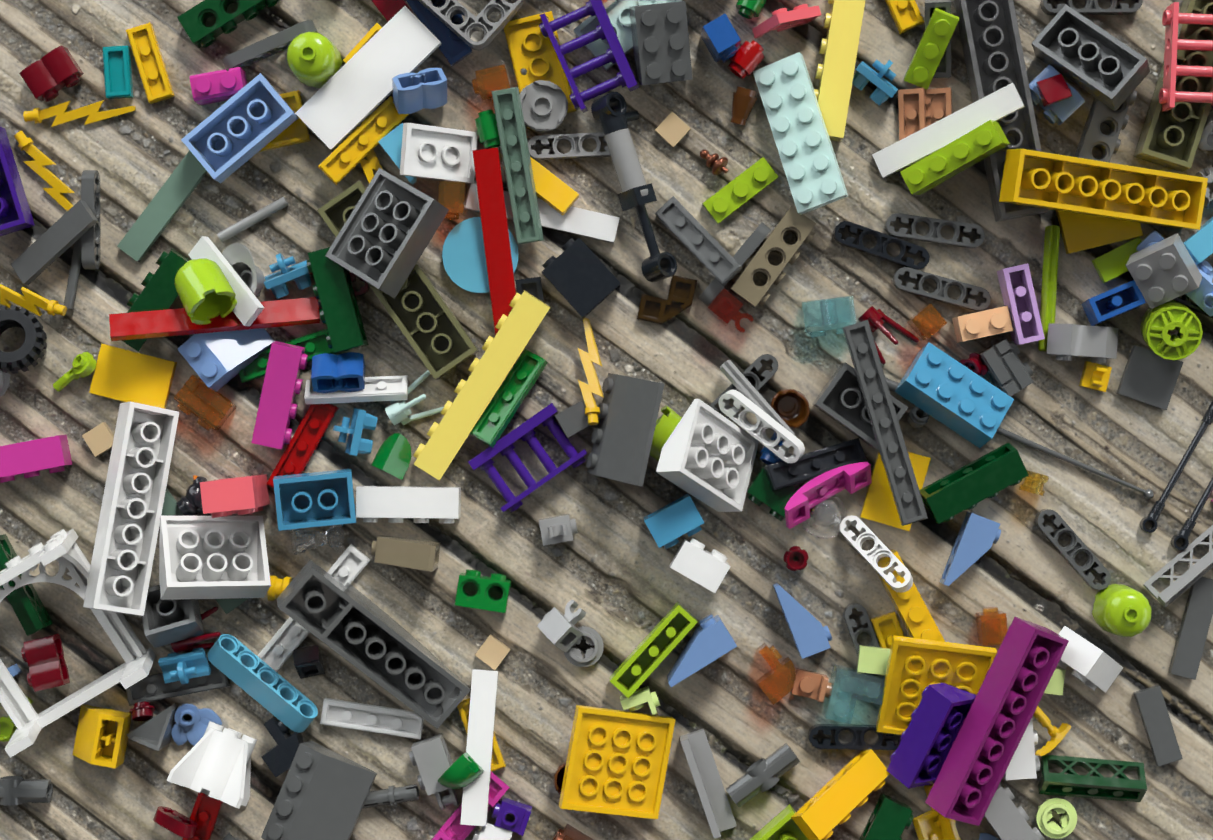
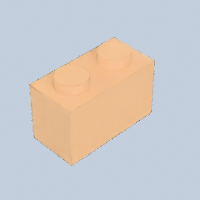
M1008 306L952 318L957 343L1013 331Z

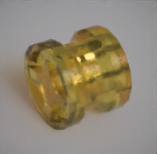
M1027 470L1029 476L1024 478V482L1020 484L1019 490L1044 496L1045 491L1043 487L1048 482L1049 476Z

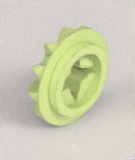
M1058 797L1046 799L1042 805L1038 806V812L1035 816L1037 827L1044 835L1060 839L1068 836L1075 829L1077 813L1073 805L1067 800ZM1052 809L1058 814L1062 813V816L1059 817L1061 826L1054 821L1049 822V819L1053 817Z

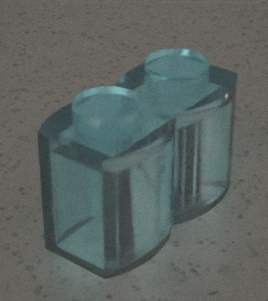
M853 296L801 303L804 333H810L811 338L826 336V331L836 330V334H844L842 327L856 323Z

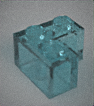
M834 664L830 683H832L829 697H826L822 713L826 719L851 724L856 700L882 705L885 687L884 676L857 672L856 669Z

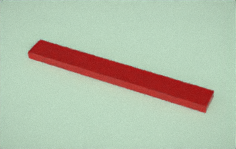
M489 148L473 150L496 336L499 331L495 327L503 314L508 317L513 309L509 304L516 295L499 149Z
M316 297L262 301L260 303L264 306V309L251 326H244L233 311L224 318L218 315L210 319L211 323L200 325L192 323L185 308L109 314L111 341L317 324L320 323L319 305Z

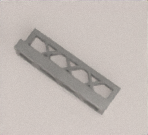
M1213 525L1143 584L1164 608L1213 568ZM1209 537V542H1203L1206 538ZM1197 546L1209 547V552L1201 559H1193V550ZM1190 553V559H1185L1184 557ZM1177 563H1190V568L1184 574L1173 576L1174 566ZM1171 569L1170 575H1164ZM1159 579L1170 580V586L1161 593L1152 586Z
M703 728L680 736V741L713 838L716 839L721 837L720 832L736 827L737 824Z

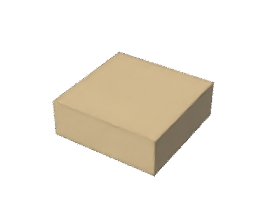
M671 112L655 129V132L674 148L691 128L674 112Z
M106 422L99 424L82 435L95 457L112 448L114 435Z
M490 634L475 656L496 670L510 651V648Z

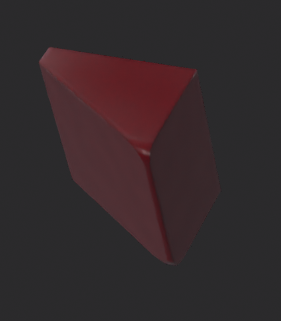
M1062 74L1036 82L1044 107L1072 97Z

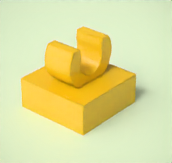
M1085 361L1079 386L1106 392L1112 367Z

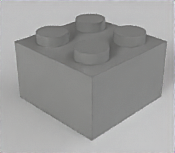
M1178 233L1130 255L1126 264L1127 269L1151 309L1199 288L1202 280L1201 273Z

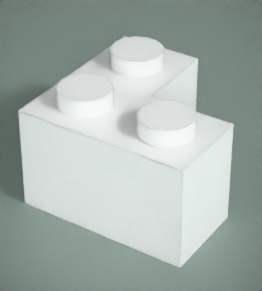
M694 538L690 542L684 539L669 565L670 568L716 593L731 567L726 562L728 558L715 549L712 552L703 550L706 545Z
M1064 626L1059 635L1069 640L1058 666L1063 669L1069 666L1073 669L1071 674L1094 691L1098 687L1106 693L1123 667L1104 651Z

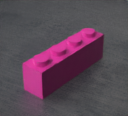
M274 341L271 344L251 443L281 450L285 447L286 443L290 444L293 429L289 428L290 420L295 419L298 404H294L296 394L300 395L303 380L299 379L301 369L305 370L308 355L304 354L305 347Z
M57 435L0 446V483L15 481V475L24 474V478L40 476L39 471L49 469V474L65 471L64 466L72 465L67 435Z

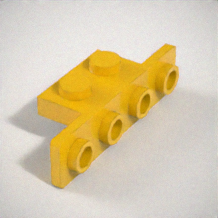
M934 784L924 786L927 797ZM932 807L930 811L912 820L918 840H961L955 825L956 821L942 816Z

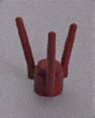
M873 306L857 319L859 322L868 320L872 332L879 329L895 345L898 344V340L882 325L884 321L914 342H919V339L911 332L886 316L880 309L876 310ZM875 342L880 362L884 365L886 361Z
M215 606L202 613V620L216 612L218 607ZM215 632L197 637L194 636L171 643V647L175 653L181 651L187 653L201 647L203 649H211L214 643H196L219 637L221 633Z

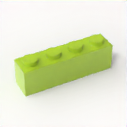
M989 120L902 170L900 173L911 194L922 195L1010 145L999 122Z
M677 602L614 671L609 681L627 698H630L698 623L697 619Z

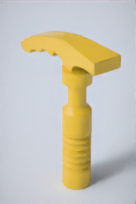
M1037 706L1033 716L1042 727L1047 728L1048 734L1051 736L1050 741H1047L1046 745L1035 753L1036 756H1044L1063 740L1071 729V725L1062 723L1057 729L1056 726H1052L1050 719Z

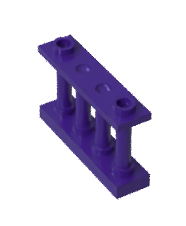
M590 0L586 2L585 6L549 22L545 13L540 15L542 23L539 24L544 38L549 37L572 88L573 93L569 96L575 109L580 107L583 113L587 112L586 101L619 86H622V88L627 86L630 92L639 88L602 0ZM589 15L591 17L597 16L600 24L596 26L595 30L559 45L554 31ZM600 38L601 40L607 39L610 48L606 50V53L574 68H569L564 56L565 54ZM611 62L614 64L617 62L621 72L616 73V77L580 93L575 78Z
M553 403L498 440L493 448L491 446L468 461L473 470L480 468L481 471L484 470L506 500L507 504L501 507L503 512L509 509L512 513L523 505L521 499L568 466L571 465L574 469L586 461L584 455L587 454V451L583 449L578 453L555 421L557 418L554 414L558 410ZM541 423L544 427H548L569 457V460L558 468L534 435L536 432L533 429ZM520 438L523 442L526 441L549 473L538 482L534 480L513 450L515 448L513 443ZM498 453L506 456L528 488L516 497L493 466L494 461L492 458Z

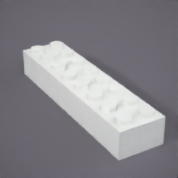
M131 401L120 403L83 605L84 608L144 616L160 526V516L163 509L179 412Z

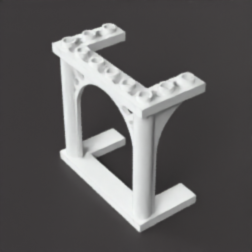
M62 529L52 535L51 539L46 542V545L40 542L28 550L29 555L22 559L18 555L5 563L7 568L0 571V586L3 585V588H0V603L15 589L37 582H50L65 586L85 600L91 565L75 542L78 539V535L74 529L68 532ZM57 560L59 562L58 573L54 576L48 575L45 570L46 565ZM40 563V574L32 576L30 570L33 572L37 568V564ZM66 567L70 571L67 574L72 577V579L65 580L62 577L66 571ZM9 581H14L16 585L11 587ZM91 609L125 663L39 714L36 713L0 659V703L17 727L5 747V751L10 758L33 745L41 729L119 682L124 689H127L149 675L156 655L151 647L147 650L145 649L122 613Z

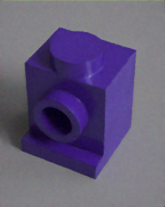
M503 797L501 804L496 803L491 817L496 819L494 826L519 833L518 835L523 836L532 806ZM509 813L513 814L515 820H507L506 815Z

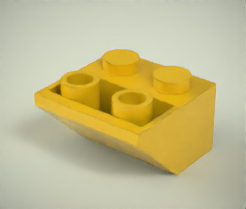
M82 704L72 755L89 764L116 769L124 763L128 741L127 734H129L132 714Z

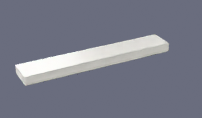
M1011 83L872 154L882 177L886 178L927 157L987 121H998L1025 106L1014 83Z
M471 183L465 208L480 212L477 184ZM504 191L507 219L513 220L509 192ZM537 199L542 227L614 243L620 217L572 206L562 216L542 199Z
M350 544L327 573L345 586L347 583L351 584L370 562V559ZM289 617L257 656L278 672L310 632Z
M472 669L466 752L484 771L472 783L463 787L460 825H487L498 671Z

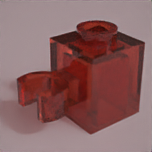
M725 288L706 309L725 326L732 320L737 331L741 333L745 332V329L740 326L741 319L745 318L751 323L754 321L750 314L739 312L744 304Z

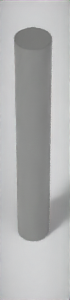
M283 196L219 232L217 235L223 243L287 207L289 204Z

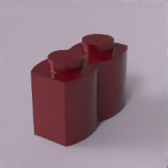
M61 45L47 53L40 60L27 66L19 74L37 100L49 102L59 95L58 91L63 87L70 88L79 83V77L84 73L69 50Z
M59 634L24 642L21 654L24 662L28 663L27 681L29 686L33 687L34 692L70 683Z

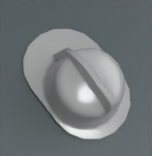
M240 243L230 244L225 248L222 255L256 297L260 296L264 286L263 272L254 264L251 252L245 245Z

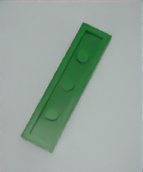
M328 328L284 342L305 347L304 354L308 355L307 362L312 361V357L318 354H335L333 349H330L327 344L326 334H329ZM271 347L264 350L259 357L239 372L242 383L265 376Z
M525 349L470 434L493 448L548 362Z

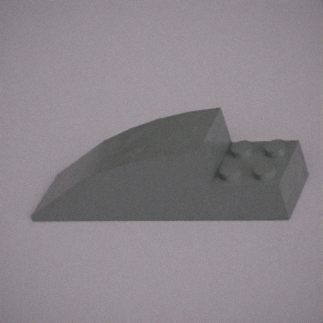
M312 560L308 561L277 598V605L281 611L437 729L470 692V688L388 614L351 584L347 583L344 586Z

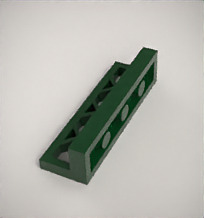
M6 534L0 535V571L7 568L5 563L17 556ZM9 581L11 587L16 585L14 581ZM32 583L21 586L6 596L27 636L53 624Z
M1044 755L1040 758L1042 777L1038 784L1039 794L1141 802L1147 791L1144 763L1056 755ZM1048 763L1057 764L1063 771L1061 773H1049ZM1074 766H1082L1089 773L1078 775L1072 768ZM1100 768H1108L1114 775L1111 778L1104 777L1098 770ZM1125 770H1136L1138 780L1129 779L1123 772Z

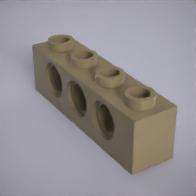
M791 206L736 280L730 291L753 308L757 304L763 306L771 295L767 292L773 283L777 286L786 273L782 271L787 263L793 265L801 254L798 248L803 242L808 244L816 232L813 228L816 223L804 214H798L797 209ZM785 232H793L796 236V243L793 245L786 244L783 240V234ZM776 252L781 256L780 265L774 266L769 263V253ZM755 273H763L765 275L766 284L764 286L754 284L753 275Z

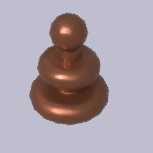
M704 149L700 152V157L707 160L706 166L712 168L713 175H719L721 172L726 174L729 171L726 168L728 164L726 157L719 159L717 153L710 155L708 150Z

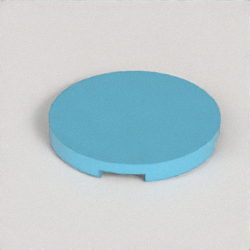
M481 217L469 218L457 224L446 237L442 250L443 265L450 279L460 288L473 293H490ZM508 229L513 272L515 273L519 260L517 242Z

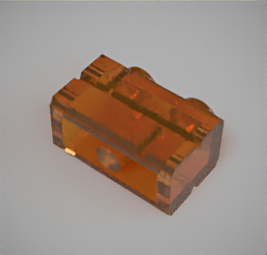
M191 375L174 397L179 403L177 407L187 415L193 413L199 418L197 423L208 431L211 428L219 430L237 407L220 392L208 388L198 375Z

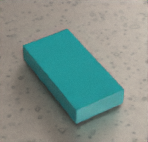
M128 45L102 47L106 98H134L130 47Z

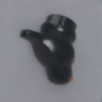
M194 475L193 484L187 488L186 496H182L181 500L176 502L184 516H196L198 513H203L200 482H206L207 479L205 477Z

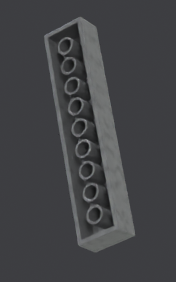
M954 0L956 15L959 17L958 26L973 103L1014 83L1025 106L998 120L1010 145L984 159L995 222L1046 213L1051 209L999 202L1007 149H1027L1042 152L1013 0Z

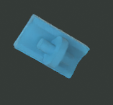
M876 59L872 66L880 71L877 73L862 61L856 68L857 72L853 77L852 84L862 91L866 84L871 81L877 88L870 98L878 105H881L889 96L892 98L898 88L882 77L885 75L891 81L895 78L896 74L889 69L893 62L889 60L883 65Z
M281 253L276 255L277 262L269 265L271 272H277L265 276L266 281H264L266 289H271L277 299L290 293L286 284L287 281L294 279L299 290L311 286L312 283L307 268V260L295 264L296 261L293 256L284 259Z
M354 408L350 428V418L343 417L341 426L334 425L333 430L340 432L338 442L346 443L348 433L345 453L357 456L358 453H371L373 440L361 438L363 428L375 430L378 417L366 413L365 410Z
M202 647L195 648L191 652L184 654L170 653L167 657L159 658L158 661L165 683L180 681L181 684H187L191 678L206 676L211 673L205 650Z

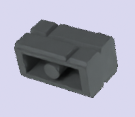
M1007 338L979 353L983 365L987 366V373L995 386L1011 397L1034 382L1031 378L1033 371L1026 362L1022 363L1017 356L1020 351L1012 340L1008 342Z

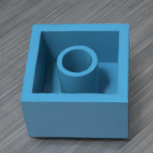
M689 494L644 517V522L658 547L664 546L665 549L679 543L678 537L686 533L690 537L701 531L700 525L704 524Z

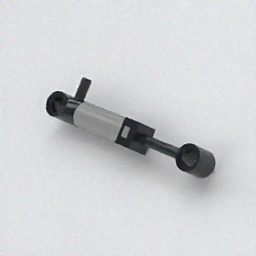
M611 92L593 101L591 113L594 119L601 124L622 190V193L617 194L622 211L636 209L650 257L642 262V274L647 281L657 282L675 275L677 262L671 253H660L645 205L657 201L652 183L646 184L627 122L638 120L639 112L637 110L626 112L627 104L624 97L618 92Z

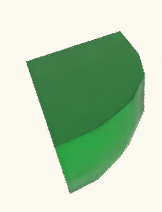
M394 433L389 436L381 445L371 465L402 480L412 457L411 446L408 440L400 433Z
M466 752L437 781L444 787L452 789L463 788L472 783L484 770Z

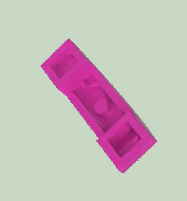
M859 462L844 465L827 471L803 485L790 498L784 508L786 527L791 529L809 519L812 507L846 489L850 494H853L871 484V464Z
M492 771L490 775L488 811L494 807L510 788ZM462 803L431 840H465L476 827L474 825H460Z

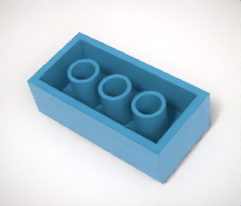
M930 342L917 353L895 390L897 394L978 448H981L993 438L1014 401L1012 397Z

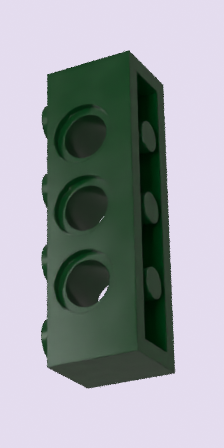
M204 0L177 18L192 43L198 48H206L216 41L215 38L219 35L233 32L237 29V24L244 20L254 19L259 15L261 9L266 6L272 7L281 0ZM231 3H238L236 12L232 14L227 13V7ZM211 16H215L216 23L212 27H206V20Z

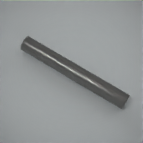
M81 237L74 243L63 305L68 309H74L82 264Z

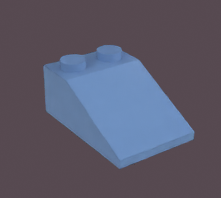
M265 328L194 334L178 348V351L207 387L218 391L242 369L259 357L264 350L269 348L274 339Z
M710 614L699 621L700 626L695 629L667 675L670 687H673L737 647L719 615L713 617Z

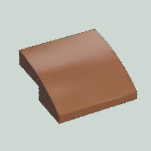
M951 87L927 90L924 88L898 90L899 141L953 113Z

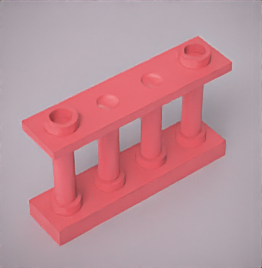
M1173 2L1164 10L1162 16V24L1166 26L1163 88L1159 92V103L1162 104V111H1169L1174 108L1175 102L1211 103L1213 106V91L1212 93L1175 91L1176 76L1212 77L1213 79V67L1177 65V50L1213 51V40L1178 39V24L1213 25V14L1179 13V2Z

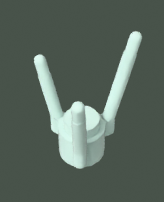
M429 370L408 387V394L431 374ZM422 394L408 403L405 400L390 401L391 405L386 407L385 411L394 425L400 422L406 425L411 421L440 413L444 407L408 416L412 413L410 408L426 398V395Z

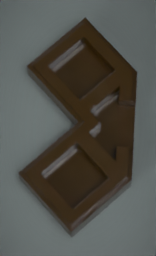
M673 275L667 299L642 294L637 319L662 325L692 306L697 280Z

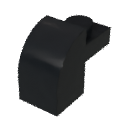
M273 716L264 723V726L277 745L268 750L262 756V759L274 776L278 777L290 768L300 743H304L301 732L290 734L288 732L290 729Z

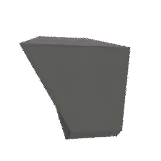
M176 703L127 734L128 738L156 751H160L171 742V730L175 724L174 715L178 708Z

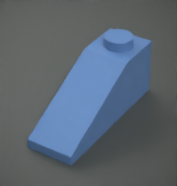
M967 511L940 583L946 586L951 585L992 547L993 543L996 544L1001 534L999 529L1000 523Z
M778 583L773 584L800 657L803 659L831 648L829 641L833 639L828 626L823 627L809 611Z

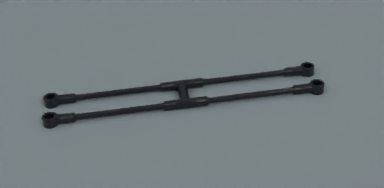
M1213 400L1202 419L1200 428L1159 501L1155 502L1148 516L1140 521V528L1144 532L1152 533L1157 529V520L1165 507V501L1206 428L1213 422ZM1213 477L1190 518H1187L1179 534L1171 538V545L1174 549L1184 550L1188 547V537L1196 524L1195 521L1213 491ZM1150 520L1152 527L1147 530L1145 523ZM1178 538L1183 539V545L1180 547L1176 544Z

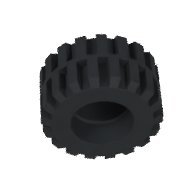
M4 305L0 306V336L9 328L20 327L25 331V341L16 351L2 352L0 350V371L5 373L10 371L12 374H18V370L23 372L29 371L28 366L32 365L35 367L38 364L36 360L38 358L42 359L45 355L42 351L47 349V343L45 342L47 335L43 330L42 324L28 310L24 308L19 309L15 305L7 308Z

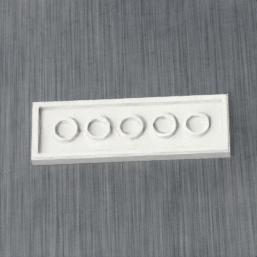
M404 6L295 114L333 151L393 92V77L403 73H412L442 43Z

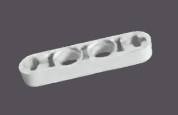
M729 390L719 398V408L725 415L783 461L795 463L804 455L805 447L801 440L737 390ZM730 398H732V399L734 400V402H733V405H734V406H733V407H731V406L729 405V403H730V400H729V399H730ZM741 407H744L745 409L739 414L738 412L741 410ZM748 412L756 416V424H751L747 421L746 414ZM768 428L776 432V440H771L767 437L766 430ZM784 439L783 445L779 446L778 443ZM792 446L795 448L794 454L789 453V447Z
M851 515L841 521L840 531L845 539L893 590L902 593L912 587L913 577L909 570L860 518ZM850 525L856 527L860 533L858 537L848 529ZM866 540H873L875 542L871 550H862V544ZM889 557L891 562L887 567H878L880 558ZM894 570H896L900 577H904L905 581L902 584L899 581L897 582L892 574Z

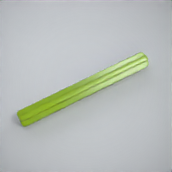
M1056 225L1046 226L1044 236L1040 319L1045 339L1039 340L1038 343L1039 351L1047 352L1049 323L1055 324L1060 227Z

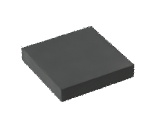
M1134 345L1116 394L1167 410L1183 362L1163 359L1153 351Z

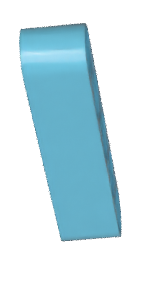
M222 634L209 650L208 659L217 669L292 731L297 733L305 731L317 716L318 709L311 700L234 636Z

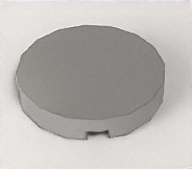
M538 80L522 89L520 100L526 127L535 132H548L556 129L563 123L567 115L568 102L564 92L558 85L550 81Z

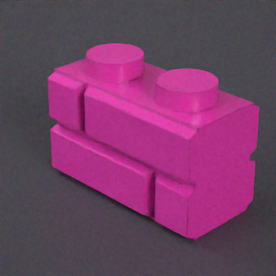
M241 67L230 68L229 71L225 69L189 76L194 102L199 105L228 101L248 84L246 72Z

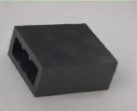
M572 238L561 248L564 251L557 258L553 255L542 265L545 268L542 274L582 318H585L617 289L621 283L580 238L576 241Z

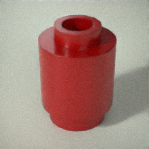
M754 40L751 43L745 41L730 59L731 63L727 67L733 74L743 80L746 76H750L765 58L762 53L764 51L763 47Z

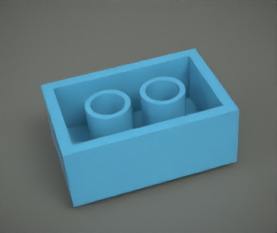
M351 469L274 476L273 483L278 531L356 523Z

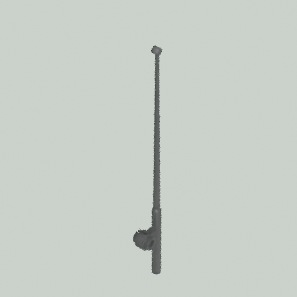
M886 378L889 390L895 392L899 383ZM915 406L907 414V421L912 427L921 428L928 422L930 415ZM999 427L996 431L997 434L1139 491L1143 493V497L1146 500L1154 497L1151 489L1144 490L1003 428Z

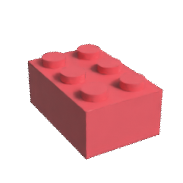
M267 474L200 482L203 514L211 513L212 518L233 514L244 515L263 511V506L270 504L269 490L266 484Z

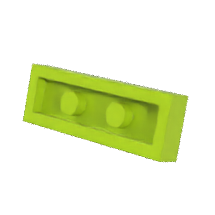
M938 8L934 9L904 76V81L926 90L928 89L959 22L958 16Z
M762 157L707 199L702 205L715 222L719 224L774 182L779 176L765 158Z

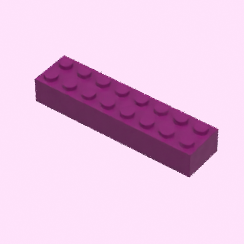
M1014 617L925 801L926 804L946 818L977 826L980 825L1069 640L1046 627Z

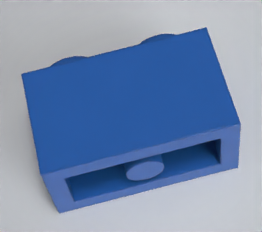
M726 14L721 15L702 28L701 38L716 63L720 60L724 63L729 61L738 51L741 39Z
M1132 280L1094 296L1081 305L1090 325L1095 326L1145 304L1146 301L1136 282Z

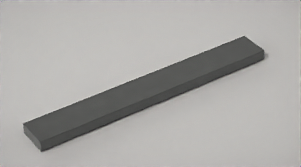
M865 320L842 327L901 525L904 526L928 519L869 322Z

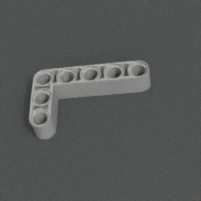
M418 0L470 48L478 51L483 50L491 43L522 8L524 0H517L515 3H508L505 0H491L475 17L457 0H446V3L439 8L432 5L433 0ZM498 12L502 17L498 22L493 23L488 20L489 14ZM462 14L465 16V20L462 24L456 25L451 22L453 16ZM475 31L483 32V40L474 42L471 40L472 33Z

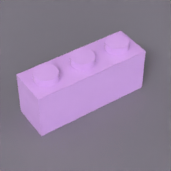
M1028 263L997 271L1004 306L1009 308L1013 331H1010L1012 341L1016 345L1045 339Z

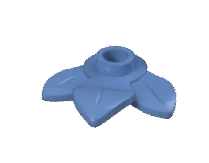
M182 704L175 711L174 719L176 723L171 730V735L178 746L183 745L187 741L195 746L204 736L209 721L222 725V721L209 708L198 709L193 704ZM190 714L192 718L190 720L183 719V715Z

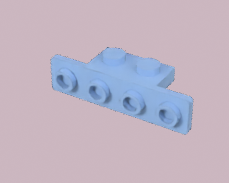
M1153 231L1137 246V250L1140 251L1164 240V238L1157 231ZM1204 260L1200 264H1196L1202 275L1199 288L1186 293V295L1209 316H1213V268Z

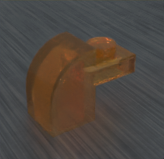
M763 643L757 649L772 669L756 680V682L774 705L793 688L796 671L789 657L780 662L779 659L782 656L774 645L768 647L766 643Z

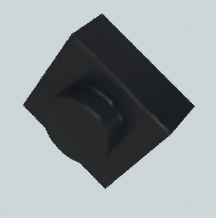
M541 277L515 280L517 293L522 295L525 290L544 302Z

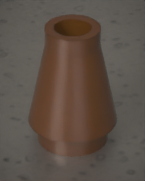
M737 86L736 92H733L730 122L745 126L758 99L755 98L757 91Z

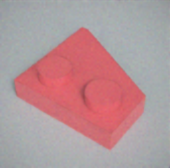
M802 4L794 7L792 11H787V8L773 11L772 17L752 29L754 38L763 37L764 34L771 30L777 29V32L813 21L821 16L819 5L808 7V4Z

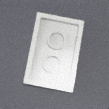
M403 123L400 175L467 184L474 183L475 166L473 150H477L478 132Z

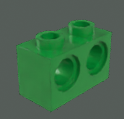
M466 569V573L459 575L455 605L506 613L511 580H506V575L491 573V577L481 576V571ZM474 582L478 587V592L474 595L467 594L464 590L465 583ZM490 587H501L503 596L499 599L492 598L489 593Z

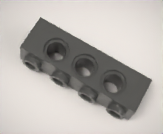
M1134 90L1117 111L1111 110L1107 105L1094 97L1074 157L1110 163L1112 154H1116L1119 149L1121 140L1118 137L1121 129L1124 130L1128 123L1129 115H1126L1129 105H1133L1137 91ZM1101 123H1105L1109 126V135H1104L1101 133ZM1093 147L1100 149L1102 153L1100 160L1092 156L1091 151Z

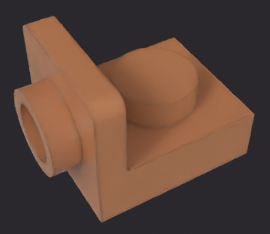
M796 668L791 694L815 699L823 703L824 697L828 698L830 695L832 683L828 682L829 678L827 675Z

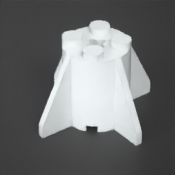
M209 721L204 736L170 771L167 781L190 788L199 793L202 792L209 797L223 801L240 809L241 805L247 806L250 798L251 754L257 739L244 734L242 736L241 732L230 728L227 729L224 726Z

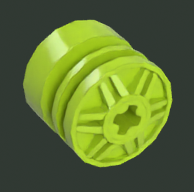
M1168 301L1153 309L1148 308L1141 320L1140 330L1142 338L1150 349L1163 359L1179 360L1186 358L1194 353L1201 343L1203 330L1200 320L1195 313L1180 302ZM1176 328L1179 331L1177 335L1173 334L1170 336L1168 334L1169 329L1174 330Z

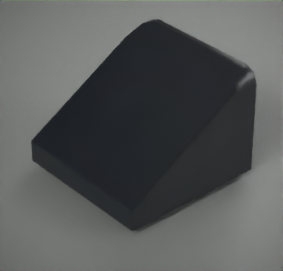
M318 645L298 648L293 651L294 666L300 679L325 674Z

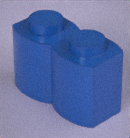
M348 352L340 355L324 353L313 356L311 372L313 391L317 393H332L338 390L356 392L365 389L364 354Z

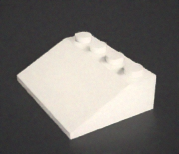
M694 399L662 447L656 472L717 512H742L759 441L700 399Z
M160 516L159 582L161 600L264 598L271 586L263 516H225L212 518L211 516Z

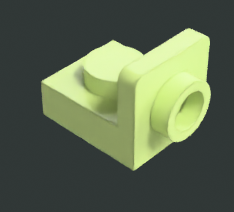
M649 686L636 690L630 698H627L625 695L620 696L623 710L635 711L644 707L643 703L648 702L652 715L658 714L656 707L660 706L656 691L650 692Z

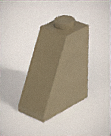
M380 535L377 537V541L372 542L371 556H375V563L433 572L438 568L441 542Z

